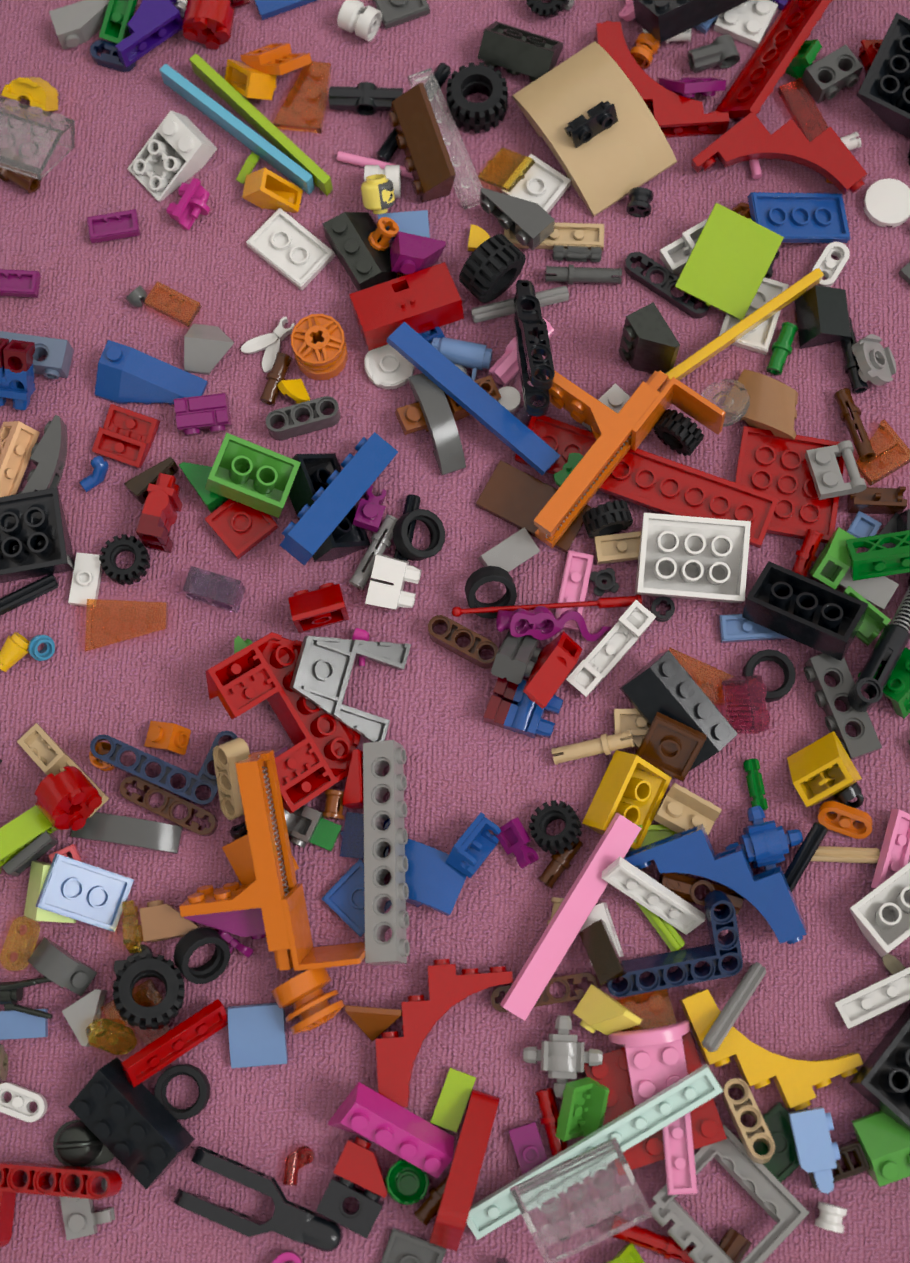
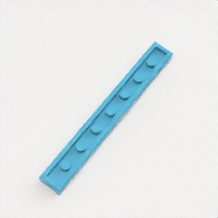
M164 64L159 69L164 84L259 155L306 193L310 194L315 189L313 176L169 65Z

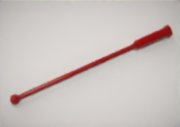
M636 594L635 596L598 598L597 601L466 609L456 606L452 609V615L459 617L461 614L498 612L499 610L514 611L519 608L534 610L537 606H544L548 609L597 606L598 608L630 607L635 600L642 604V597L640 594Z

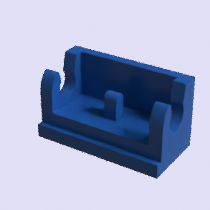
M481 812L453 846L446 862L471 879L499 843L498 838L488 830L499 835L501 829Z

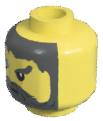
M374 174L366 177V181L361 185L363 206L368 210H373V214L388 212V208L395 203L393 182L386 178L384 174Z

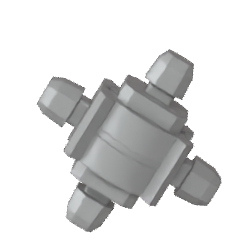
M558 1015L555 1023V1029H558V1034H549V1041H541V1049H537V1046L524 1048L523 1061L533 1064L541 1061V1070L548 1071V1078H557V1083H554L556 1097L563 1098V1091L566 1083H568V1079H577V1072H584V1063H589V1066L603 1064V1052L590 1048L589 1051H585V1042H578V1035L569 1034V1030H572L570 1016Z

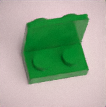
M906 647L883 690V695L891 700L895 713L903 719L910 713V650ZM881 664L879 665V667H878V669H877V671H876V673H875V675H874V677H873L874 679H875V677H876V675H877V673H878V671H879V669H880V667H881Z

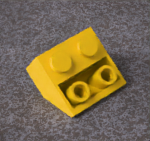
M834 731L787 757L792 782L806 807L816 805L862 779Z

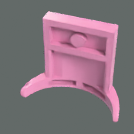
M689 1020L657 1028L614 1032L608 1035L610 1042L625 1046L634 1105L641 1104L688 1075L682 1036L691 1030Z

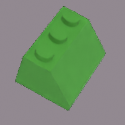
M226 432L207 479L205 489L279 518L301 462Z
M883 1111L851 1121L857 1141H859L870 1166L867 1172L879 1187L910 1176L909 1130Z

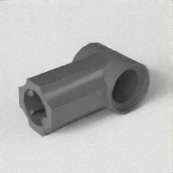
M730 34L719 36L712 44L689 50L687 55L690 69L694 73L720 66L722 69L730 68L740 60V55Z

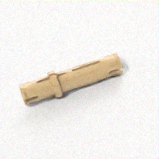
M628 730L609 736L605 733L601 734L600 738L552 748L554 763L558 765L559 763L602 753L610 755L611 751L635 747L634 740H632V732Z

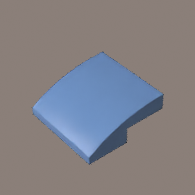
M277 1003L228 1007L231 1068L287 1064L288 1052L284 1008H279Z

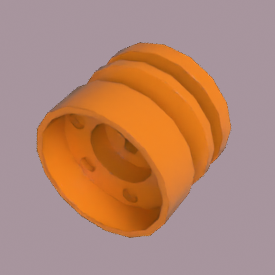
M311 314L302 318L294 326L291 334V346L296 363L303 374L315 380H329L337 376L345 368L348 360V351L344 331L340 323L333 317L325 314Z
M326 968L309 969L286 981L271 992L279 1008L293 1006L294 1011L285 1018L286 1022L299 1017L301 1022L290 1028L293 1035L311 1031L333 1019L345 1007L343 1000L332 1005L329 1003V1000L339 994L338 990L324 993L322 989L332 980Z

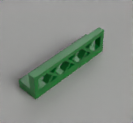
M910 530L846 540V548L851 559L850 574L852 580L910 572ZM885 543H893L897 546L894 548H886L882 545ZM865 547L870 550L868 552L856 553L855 548Z

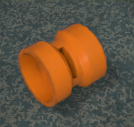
M643 32L638 35L635 41L636 46L630 50V53L642 69H646L651 65L653 61L652 55L657 53L660 42L652 34Z

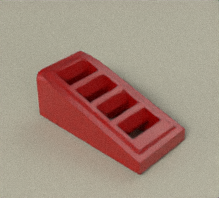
M355 749L352 752L342 803L343 806L353 810L364 808L363 751Z

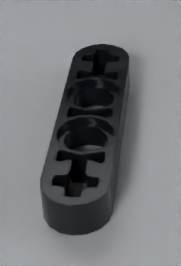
M632 252L627 256L624 269L631 278L692 318L700 319L707 315L710 306H707L705 302L691 296L690 300L688 299L687 303H684L688 297L687 293L684 292V295L681 297H675L671 294L670 290L675 286L679 278L677 275L641 252ZM637 261L641 263L640 267H631L632 263H636ZM658 273L663 276L664 280L656 284L650 280V276ZM699 302L703 304L702 308L699 307L697 310L693 308L694 304Z

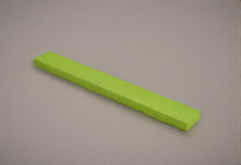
M194 54L189 59L193 72L269 143L313 176L314 184L326 196L333 191L331 177L198 54Z

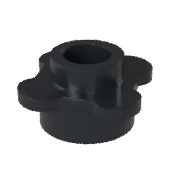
M612 568L591 573L590 580L594 583L595 588L593 592L596 596H602L607 592L616 593L618 591L619 584L615 582V571Z

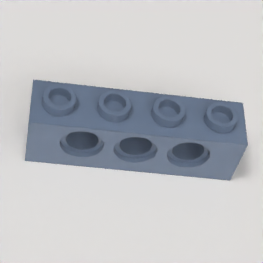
M0 331V338L9 339V343L11 340L35 343V353L33 354L34 374H41L49 379L68 378L74 352L68 340ZM47 355L45 360L38 361L41 356Z

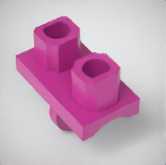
M193 178L190 183L181 184L178 189V194L181 197L179 203H170L166 209L169 216L176 220L183 229L188 231L199 214L208 215L210 212V208L206 204L210 193L202 187L201 181Z

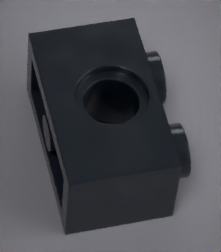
M334 1176L316 1212L367 1239L384 1205V1202L380 1201L381 1196L367 1189L363 1192L354 1187L355 1183L342 1177L337 1178ZM355 1197L359 1202V1209L355 1212L348 1211L344 1206L345 1198Z

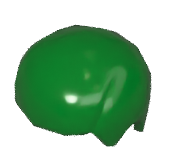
M403 1159L398 1160L389 1168L385 1179L389 1196L396 1203L402 1205L418 1203L426 1195L429 1186L427 1172Z

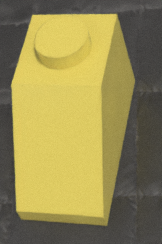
M592 984L573 1012L582 1019L580 1025L593 1034L598 1030L605 1035H609L640 1025L642 1021L641 1018Z

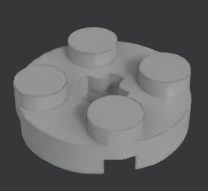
M869 334L852 345V352L859 366L858 373L860 378L864 382L870 381L874 385L882 386L894 379L891 376L896 373V363L889 347L883 348L879 343L883 340L877 335Z

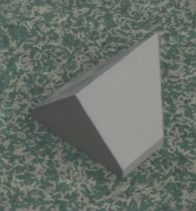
M192 324L184 336V370L188 373L210 375L212 369L227 353L234 342L217 326Z

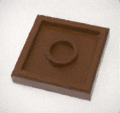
M657 712L635 755L665 774L683 782L699 754L707 735Z

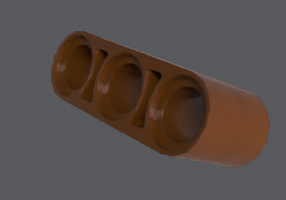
M436 615L430 619L428 632L430 639L434 643L481 668H492L498 652V647L494 642L446 616ZM436 625H445L447 631L442 635L435 634L433 628ZM460 637H467L471 642L467 647H459L456 641ZM484 649H488L493 652L494 656L489 660H484L479 656V653Z

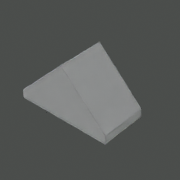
M95 989L62 1011L81 1046H94L107 990Z

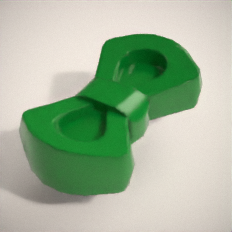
M570 453L568 455L567 463L564 464L562 470L553 475L554 482L558 487L563 484L584 457L580 453Z

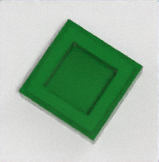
M321 817L309 843L332 852L342 826Z

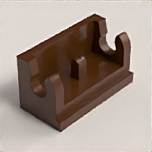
M867 487L862 492L849 494L848 513H858V511H861L864 514H901L907 507V499H903L906 487Z

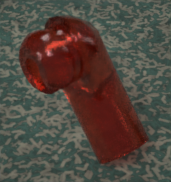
M308 1146L298 1147L286 1157L283 1177L284 1185H297L298 1170L313 1161L314 1152Z

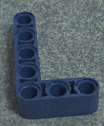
M231 731L220 732L216 736L198 776L108 735L102 734L94 737L91 741L90 749L98 760L203 806L211 803L218 791L216 776L209 774L207 771V765L214 761V747L219 745L218 742L222 737H230L232 740L238 737ZM108 741L111 744L110 752L106 755L98 754L96 752L98 742ZM125 752H132L136 755V762L132 766L127 767L121 763V756ZM151 763H156L161 767L160 775L155 778H151L145 773L146 767ZM176 774L183 775L186 779V785L181 789H175L170 784L171 778ZM202 785L207 786L211 791L209 799L203 801L199 800L195 795L197 787Z
M720 890L710 892L704 900L710 940L709 945L621 961L627 974L621 976L624 978L619 983L607 982L606 985L609 992L615 997H626L738 974L743 967L736 912L728 896ZM725 904L722 910L714 911L717 905ZM729 930L725 936H718L721 931ZM732 956L731 960L722 962L725 957ZM705 961L703 966L695 967L698 962ZM678 966L676 971L672 973L667 972L670 967ZM646 971L651 972L648 977H640V975Z

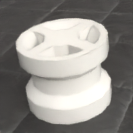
M818 1202L817 1208L820 1213L819 1217L815 1219L814 1225L826 1230L843 1233L844 1226L842 1221L843 1217L847 1215L848 1209L825 1202Z

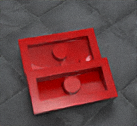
M110 404L103 428L99 427L92 452L141 468L154 441L161 420Z

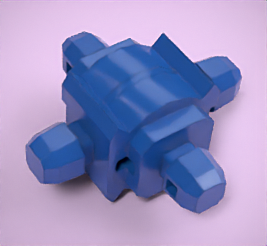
M760 806L748 808V822H752V825L743 829L744 835L739 836L740 844L738 842L730 844L725 848V851L742 845L748 862H752L753 868L764 867L763 872L775 868L777 863L785 861L784 855L789 853L788 845L790 847L799 845L803 842V837L800 830H787L785 834L783 827H776L774 820L764 822L763 819L766 817L763 809Z

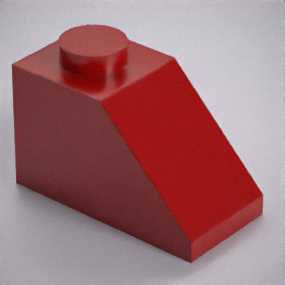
M356 1136L355 1140L349 1138L333 1173L385 1198L388 1193L385 1176L376 1150L370 1148L372 1143L359 1136Z

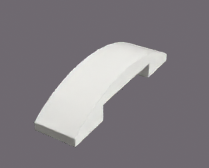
M635 600L586 659H583L568 676L566 681L587 697L637 642L655 620L656 616Z

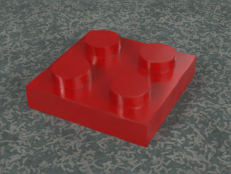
M231 499L227 500L205 518L207 524L237 559H240L279 528L269 514Z

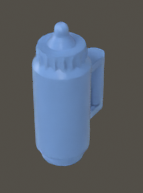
M447 337L434 338L433 342L430 343L453 364L473 369L472 376H469L473 381L476 380L477 370L490 368L493 349L487 348V345Z

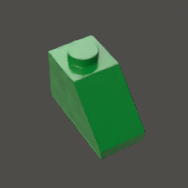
M186 462L179 464L183 474L210 513L229 500L205 489L212 467Z

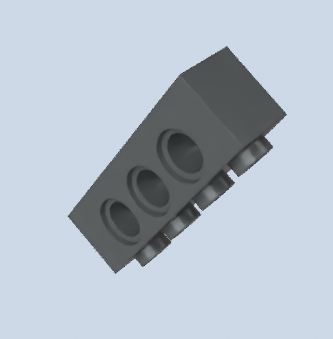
M823 653L809 658L805 663L806 667H804L805 676L815 687V700L818 706L823 707L827 716L825 717V724L828 730L836 733L851 761L881 749L882 746L867 711H857L848 702L849 691L854 687L855 682L844 657L840 661ZM829 675L833 677L836 682L835 687L828 686L824 681V676ZM835 700L844 702L846 705L845 712L836 709ZM846 725H852L856 729V737H851L846 733Z

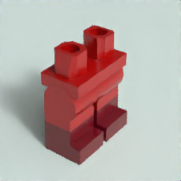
M159 473L156 485L149 483L147 489L149 494L136 530L137 535L146 548L171 553L173 547L169 531L177 520L176 511L181 512L183 505L179 498L181 488L175 484L176 479L172 475Z

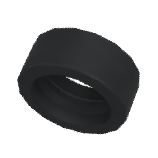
M417 509L402 515L396 521L393 528V541L396 549L402 556L409 560L420 561L435 556L442 549L445 542V529L442 521L436 514L429 510ZM420 520L428 527L431 542L427 549L418 550L410 543L407 536V528L410 522Z
M486 566L479 568L466 581L465 594L470 608L515 605L517 592L513 578L508 571L501 567ZM496 581L505 585L506 593L496 602L481 603L476 599V591L487 582ZM498 612L474 614L481 618L494 619L497 618Z
M767 649L758 651L748 660L743 668L742 681L745 690L751 697L758 701L770 703L780 700L791 690L795 683L796 672L793 663L787 655L777 650ZM773 661L783 669L784 682L780 688L774 691H764L756 685L753 679V671L760 662Z
M208 927L194 929L184 935L176 945L173 955L175 966L180 969L187 981L194 984L209 983L218 978L228 966L230 960L229 946L217 931ZM205 944H215V952L206 964L197 968H190L188 966L189 959L196 949Z
M190 1064L175 1065L166 1069L159 1076L154 1087V1096L177 1120H186L198 1115L206 1107L210 1098V1084L207 1076L200 1068ZM178 1075L192 1077L197 1082L199 1088L196 1102L186 1109L173 1107L166 1097L168 1083Z

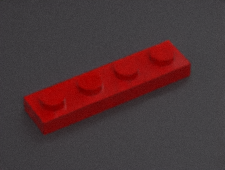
M216 999L121 1062L130 1084L136 1087L228 1025V1017L224 1005Z

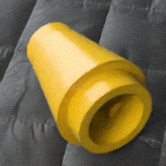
M14 632L12 636L8 635L0 650V669L7 672L9 668L29 653L28 645L30 641L17 632Z

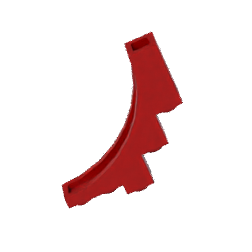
M450 959L433 960V965L428 966L430 1000H424V995L408 996V1002H402L404 1036L399 1037L398 1031L382 1032V1038L375 1039L378 1093L403 1108L408 1107L410 1080L414 1062L424 1039L436 1022L450 1008L468 996L493 986L513 983L512 971L506 972V966L489 967L490 973L479 974L478 968L462 969V975H457L456 964H450Z

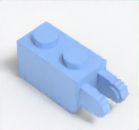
M822 1106L788 1112L799 1165L806 1172H813L814 1181L821 1193L828 1194L834 1191V1179L831 1169L837 1168L836 1160H841L837 1142H831L829 1131L834 1130L831 1113H825Z

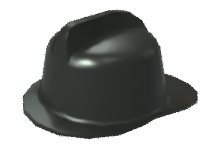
M81 1120L65 1123L54 1136L53 1148L55 1156L65 1166H98L108 1163L115 1157Z

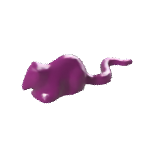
M537 606L534 610L522 608L514 611L499 610L496 618V628L499 632L510 629V634L513 637L531 635L538 640H546L553 637L563 629L565 623L569 620L576 621L580 634L587 641H596L605 631L611 630L610 626H602L598 632L589 633L584 618L578 611L567 610L560 617L555 618L553 613L544 606Z

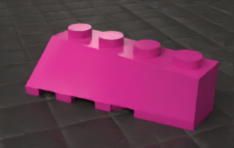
M360 1082L357 1083L328 1121L329 1126L364 1136L435 1178H438L453 1160L454 1137Z

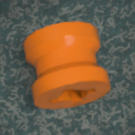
M98 742L96 745V752L100 755H106L111 750L110 743ZM90 749L89 760L96 768L102 771H111L116 768L95 758Z

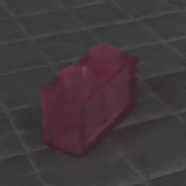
M735 676L723 680L721 684L723 685L722 690L725 696L724 705L726 706L727 721L738 734H757L768 730L770 713L766 709L765 697L767 689L765 684H763L762 676Z

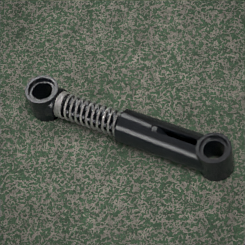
M910 576L908 579V591H906L891 623L886 625L857 682L849 691L848 702L857 711L866 712L870 710L882 698L883 690L910 639ZM881 664V667H880V669H879V671H878V673H877V675H876V677H875V679H874L873 677H874V675H875V673H876V671H877L879 665ZM861 691H865L870 699L865 698Z

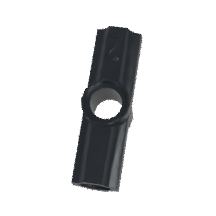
M361 82L356 87L330 86L329 108L334 110H355L360 115L370 116L375 114L376 111H390L392 101L404 94L403 88H378L371 82Z

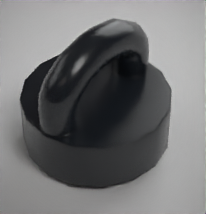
M857 782L833 795L837 802L853 808L860 807L864 802V796L861 793L862 789ZM855 797L857 798L855 802H848Z

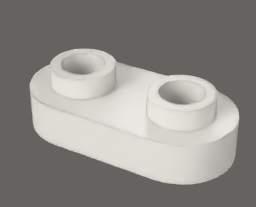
M832 242L826 246L813 270L819 268L826 277V280L821 279L817 286L831 287L835 283L850 256L849 249L845 244ZM831 256H837L839 260H834Z
M10 1082L0 1084V1112L25 1122L40 1120L45 1115L47 1101L42 1094ZM7 1091L12 1095L10 1102L4 1100V1094ZM32 1101L37 1104L35 1112H32L29 1108Z

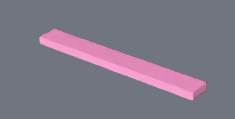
M618 813L615 814L500 1005L504 1009L523 1020L527 1019L607 887L608 882L601 878L602 871L619 857H625L642 828Z

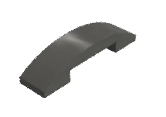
M423 373L408 377L415 401L420 404L435 447L433 453L441 476L466 468L460 436L444 391Z
M95 812L90 818L86 819V824L83 828L77 831L72 830L71 837L178 854L183 827Z

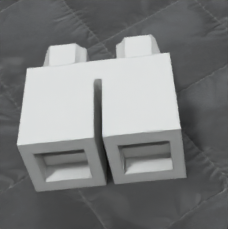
M380 553L376 554L371 578L374 579L370 580L365 604L390 609H398L399 607L413 608L416 593L403 591L405 581L418 584L422 570L409 565L408 561L399 560Z

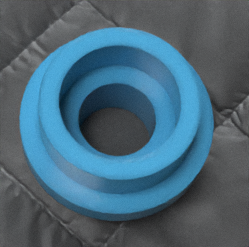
M40 634L31 639L28 651L35 660L44 661L53 656L55 644L52 638ZM41 643H43L44 648L41 651H38V646Z

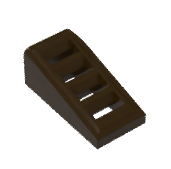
M169 457L128 480L124 485L141 504H144L149 494L147 491L149 483L156 485L159 473L173 476L179 468L175 461Z
M852 1140L838 1146L846 1169L842 1170L838 1160H836L837 1168H834L833 1183L870 1169L859 1141ZM847 1152H853L857 1161L856 1165L852 1164ZM807 1172L813 1188L817 1189L813 1172Z

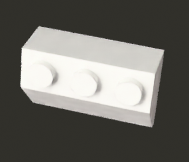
M910 862L850 908L863 936L881 958L910 936Z

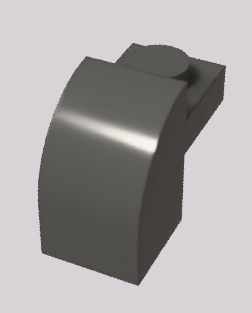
M45 937L28 959L30 964L42 975L60 987H65L79 996L83 995L97 975L93 968L72 957L66 949Z

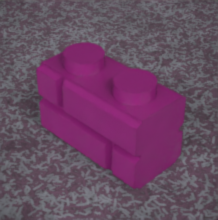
M226 393L174 399L177 429L180 432H184L185 436L199 435L200 430L210 429L211 433L226 431L225 427L232 425L229 400Z

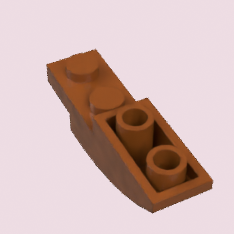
M492 375L474 380L495 400L499 401L501 399ZM444 392L455 421L471 415ZM419 402L396 408L395 414L404 435L423 429L429 432Z

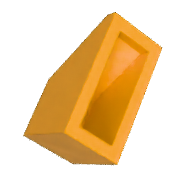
M227 59L224 79L246 98L272 100L276 89L277 75L266 74L250 67L246 63Z
M264 167L246 175L242 198L262 209L278 210L281 208L285 212L297 213L299 212L303 189Z

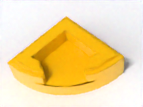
M472 224L470 226L468 251L474 252L483 242L490 238L489 234L479 226Z
M302 379L281 380L277 384L281 393L284 396L287 394L296 400V404L311 400Z

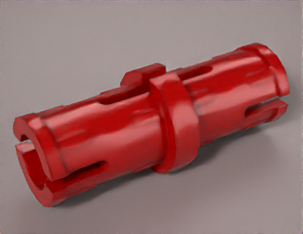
M810 528L807 529L802 546L795 553L798 556L791 571L805 577L807 576L812 561L815 562L817 559L815 554L824 536L823 533Z

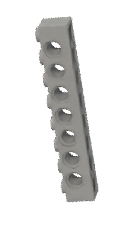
M394 740L363 743L365 963L375 966L407 964V956L410 953L409 941L406 939V928L409 926V914L406 911L409 889L407 883H405V872L408 870L405 844L408 842V834L404 827V817L407 816L404 790L407 788V780L403 770V764L406 763V751L403 745ZM389 765V772L383 776V769ZM390 792L388 801L383 803L384 795ZM390 818V826L384 830L383 824ZM390 845V854L384 858V850ZM388 873H391V880L385 885L384 878ZM391 900V909L385 913V904ZM391 928L392 936L386 942L385 933Z

